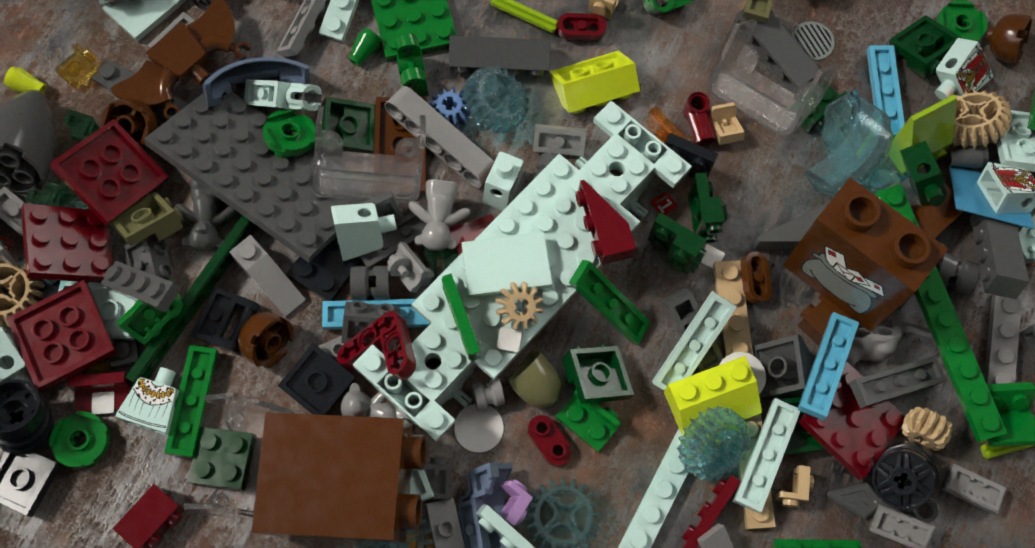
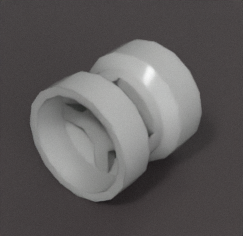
M499 378L491 379L486 385L481 382L472 384L477 410L486 409L488 404H494L495 406L505 404Z

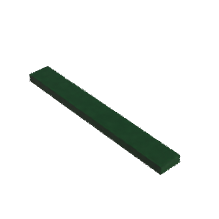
M243 215L181 299L184 306L180 314L176 318L170 319L162 327L160 334L153 338L126 376L129 381L135 384L140 377L146 379L151 377L209 296L214 286H216L234 261L229 251L249 235L252 236L258 227Z

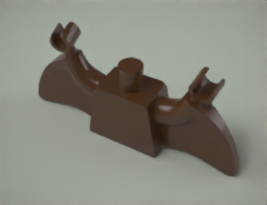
M213 0L199 19L188 25L180 22L145 53L148 60H146L140 70L130 78L112 86L111 92L119 99L134 98L141 100L150 108L165 106L164 115L169 120V110L174 109L177 113L180 111L177 106L173 105L172 90L176 83L185 85L193 78L202 86L211 75L204 69L209 63L207 55L215 51L227 53L232 51L238 60H244L247 58V55L242 54L239 49L242 48L250 51L251 47L247 42L234 44L235 24L231 10L225 0Z

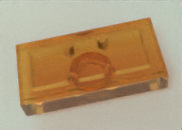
M655 106L649 110L646 123L655 132V136L665 144L669 133L686 139L658 107Z

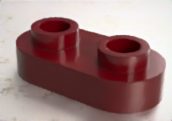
M565 13L560 16L557 23L558 34L567 40L596 41L604 37L607 28L606 20L598 14ZM571 27L573 30H567L565 28ZM595 28L597 31H591L590 29Z
M538 415L532 418L528 425V436L546 462L554 467H561L567 464L570 460L572 449L553 420L545 415ZM543 424L547 427V431L540 433L537 431V426ZM560 447L563 450V454L556 456L553 453V449Z

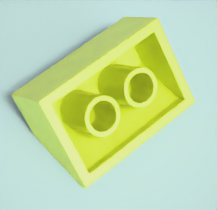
M619 50L549 71L561 105L569 113H581L587 107L594 105L604 106L610 100L617 98L627 99L633 93L640 92L635 62Z
M746 356L670 383L663 391L685 443L762 413L757 380Z

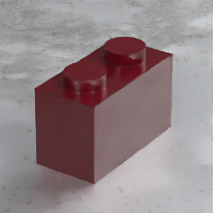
M153 484L112 529L133 548H157L162 541L161 536L168 528L173 529L183 517L181 514L186 509L161 487Z

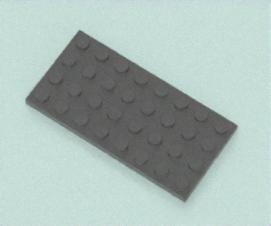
M232 91L227 95L226 92L222 94L220 105L210 107L207 105L205 94H201L144 138L147 147L308 263L337 236L331 206L359 204L377 195L368 186L315 149L299 156H289L284 159L277 157L263 140V126L267 122L268 117L252 105H247L242 98ZM285 131L286 135H293L289 131Z

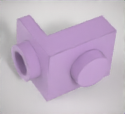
M502 481L499 487L511 497L499 516L510 526L520 524L527 514L525 509L533 497L526 492L527 488L519 481Z

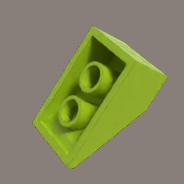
M954 94L911 116L886 148V153L902 175L906 173L900 150L926 141L936 161L947 154L946 150L953 143L957 105V97ZM924 165L919 166L917 171L922 169Z

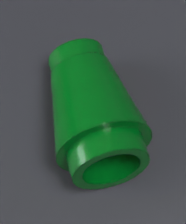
M364 28L362 32L358 33L348 60L354 65L361 67L380 47L381 38L370 29Z

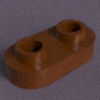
M758 251L750 252L742 258L740 264L743 291L750 303L759 305L769 300L772 295L769 263L762 253Z

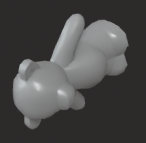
M438 179L426 181L428 210H425L415 201L409 202V209L426 223L422 234L415 238L416 245H422L431 251L455 249L457 244L452 239L448 226H452L470 215L468 208H462L455 213H451L458 191L456 183Z
M352 383L349 392L343 397L341 403L342 416L400 418L403 416L405 420L413 425V422L396 406L385 402L387 398L378 392L371 399L361 390L358 383Z

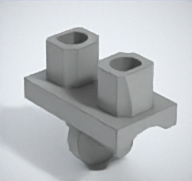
M399 242L396 253L391 255L387 261L388 271L392 276H398L410 292L417 293L420 286H428L434 273L430 268L424 266L419 254L413 252L406 242Z

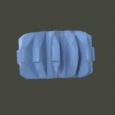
M442 87L441 95L433 94V101H429L431 107L457 129H459V123L466 125L467 117L471 116L470 99L465 98L463 90L456 93L455 88L452 87L450 92H446Z

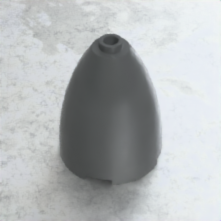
M27 90L11 97L0 105V187L5 186L13 194H35L41 191L51 169L49 166L50 162L53 161L55 149V123L50 104L44 94L37 90Z

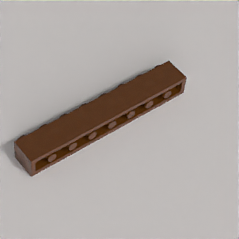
M946 184L947 196L941 205L931 206L927 204L920 207L916 204L912 208L919 227L934 239L963 212L956 209L953 191ZM822 295L818 297L821 302L816 307L810 304L800 314L803 319L797 325L818 346H820L829 318L833 312L851 319L849 315Z

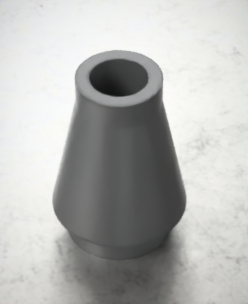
M983 145L977 146L976 149L973 146H968L966 149L961 148L947 152L946 161L949 167L958 166L980 169L982 166L987 165L989 153L987 147L985 148Z

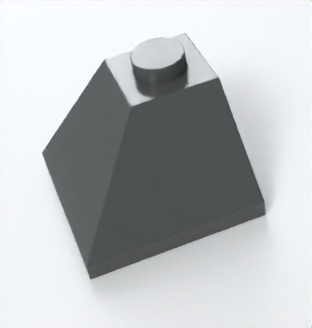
M796 334L752 346L753 356L762 363L766 372V383L759 394L760 399L801 397L815 360L801 335Z

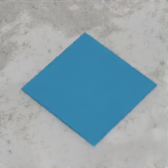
M958 166L949 167L957 210L1034 229L1031 212L996 214L977 184L982 172Z

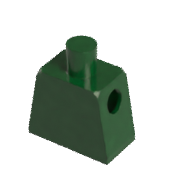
M923 141L900 150L909 183L920 204L941 205L945 201L947 192L941 170L927 142ZM924 165L927 173H918V167Z

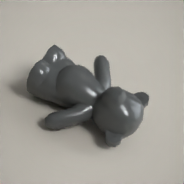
M192 180L191 195L194 212L182 204L174 206L178 208L183 218L193 225L189 230L188 236L182 239V245L185 247L191 246L200 251H208L215 247L219 248L224 240L219 237L215 226L233 217L237 211L229 206L223 211L218 212L221 199Z

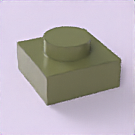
M747 0L742 17L767 23L773 0Z

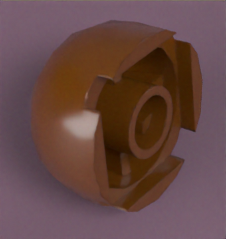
M1009 14L1002 17L995 27L990 26L986 41H990V51L994 57L1013 65L1019 63L1024 52L1021 50L1024 44H1027L1032 16Z
M126 98L116 100L106 106L102 114V127L115 119L141 148L145 146L144 138L157 129V120L154 112L147 104L138 99Z
M272 312L257 313L251 316L240 329L238 336L239 349L243 356L257 367L270 368L277 364L288 352L284 347L287 345L288 340L290 342L293 340V327L288 320Z

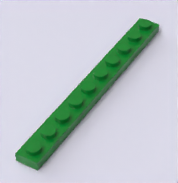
M902 185L875 192L874 195L919 227ZM935 266L916 290V298L977 443L1002 437L1008 433L938 269Z

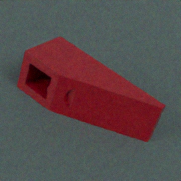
M580 180L575 196L578 206L583 207L586 215L583 216L585 229L587 232H591L594 240L591 241L594 257H599L601 265L632 258L636 251V245L628 222L585 180Z

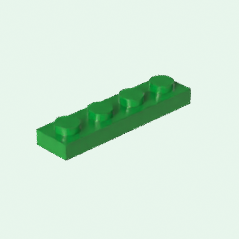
M582 260L570 279L569 284L630 343L639 344L651 322L590 261Z
M189 346L164 453L167 455L186 458L194 457L219 351L215 348Z

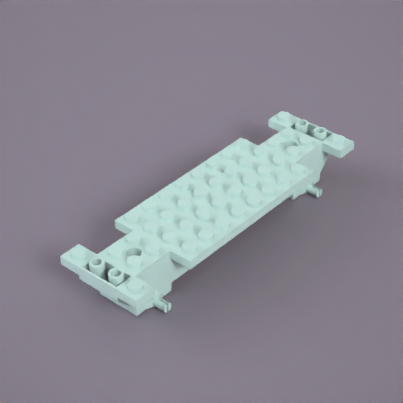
M610 101L593 120V123L611 138L589 161L581 156L575 163V165L581 168L578 170L562 155L558 154L475 239L483 240L544 232L552 287L538 289L534 297H543V301L536 304L537 307L544 310L543 313H534L538 322L535 324L528 319V329H524L520 322L517 330L522 331L519 351L513 352L497 349L500 328L512 329V320L506 325L501 322L506 314H496V310L503 307V305L495 302L496 298L505 299L506 296L495 294L469 298L463 253H461L412 303V308L430 323L412 342L416 359V369L412 376L406 380H400L390 374L387 370L384 354L373 344L352 364L382 395L433 441L437 442L455 423V419L441 406L452 398H455L464 408L473 401L461 389L476 366L495 380L577 292L569 284V281L581 261H590L597 269L601 266L599 257L595 258L592 252L591 241H594L592 234L587 232L584 226L583 216H586L584 209L579 207L576 201L575 191H578L580 180H585L628 222L632 233L639 226L640 220L632 215L629 210L635 213L641 220L647 215L648 210L642 207L637 200L648 187L655 174L674 188L690 171L692 166L613 101ZM618 170L622 175L614 176L610 171ZM452 273L480 349V359L474 361L468 359L442 288V276ZM522 299V302L519 300L515 301V313L517 309L519 311L524 310L525 307L522 305L525 301L524 299ZM436 358L441 361V365L437 369H429L426 366L427 361Z

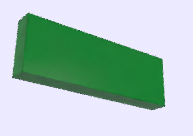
M452 273L444 275L441 278L442 288L468 359L470 361L480 359V349Z

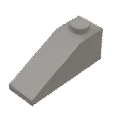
M251 235L229 251L239 267L285 318L306 302L302 294Z

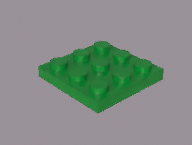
M371 0L386 62L397 60L396 38L402 34L412 33L417 35L422 54L448 49L450 35L457 36L447 0Z

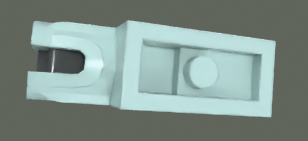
M246 79L244 101L247 105L316 111L321 106L322 91L317 85Z

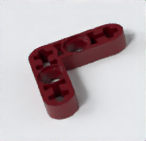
M388 311L346 342L337 354L338 363L350 370H354L355 368L352 364L373 344L379 351L383 349L387 370L396 378L406 380L412 376L416 369V359L406 320L394 311ZM374 336L373 341L369 344V341ZM400 340L398 347L393 350L395 344Z

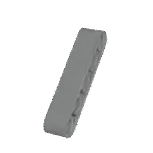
M402 86L385 103L386 111L471 186L480 188L486 182L494 161L412 89Z

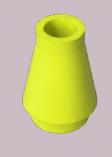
M21 67L9 68L4 77V85L8 86L9 90L22 93L27 90H37L44 94L47 88L45 83L39 81Z

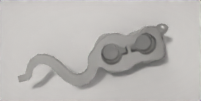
M899 323L894 328L877 326L871 332L866 328H857L846 362L854 366L859 360L877 362L889 358L895 352L902 333L913 332L932 339L933 336L929 329L911 323Z

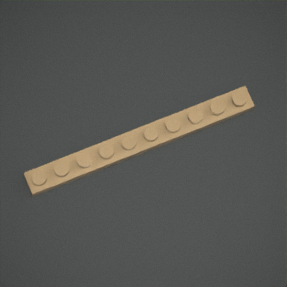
M741 260L719 261L713 264L716 293L737 306L721 330L724 358L735 352H745L753 355L746 297L743 291ZM761 414L733 424L740 481L762 429ZM771 489L761 513L743 507L745 530L772 529L776 527Z

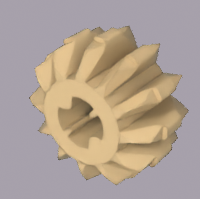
M511 282V292L505 288L500 290L506 296L505 299L496 298L495 300L497 304L503 305V307L496 310V314H506L501 322L506 325L512 320L511 328L517 330L520 322L524 329H528V319L536 324L538 319L534 316V313H543L544 311L536 306V304L543 301V297H534L538 291L536 287H531L527 291L528 283L526 282L520 284L519 290L516 283ZM522 299H524L525 301L522 303L525 307L524 310L519 311L517 309L515 313V301L519 300L522 302Z
M915 407L910 409L903 420L904 423L901 428L903 429L902 433L904 436L908 437L909 441L917 442L928 449L931 448L934 451L944 449L951 439L952 424L946 420L945 416L939 415L937 411L933 412L928 408Z

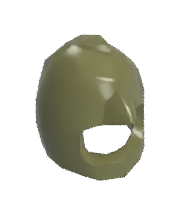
M539 350L530 352L523 359L520 367L508 379L513 390L523 401L532 407H549L560 399L562 392L561 379L556 369Z

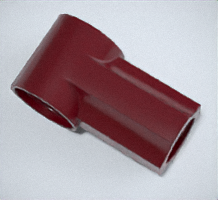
M693 92L686 101L683 115L689 122L694 143L699 146L709 145L717 140V134L709 110L710 99L703 92ZM691 104L699 105L701 110L694 109Z

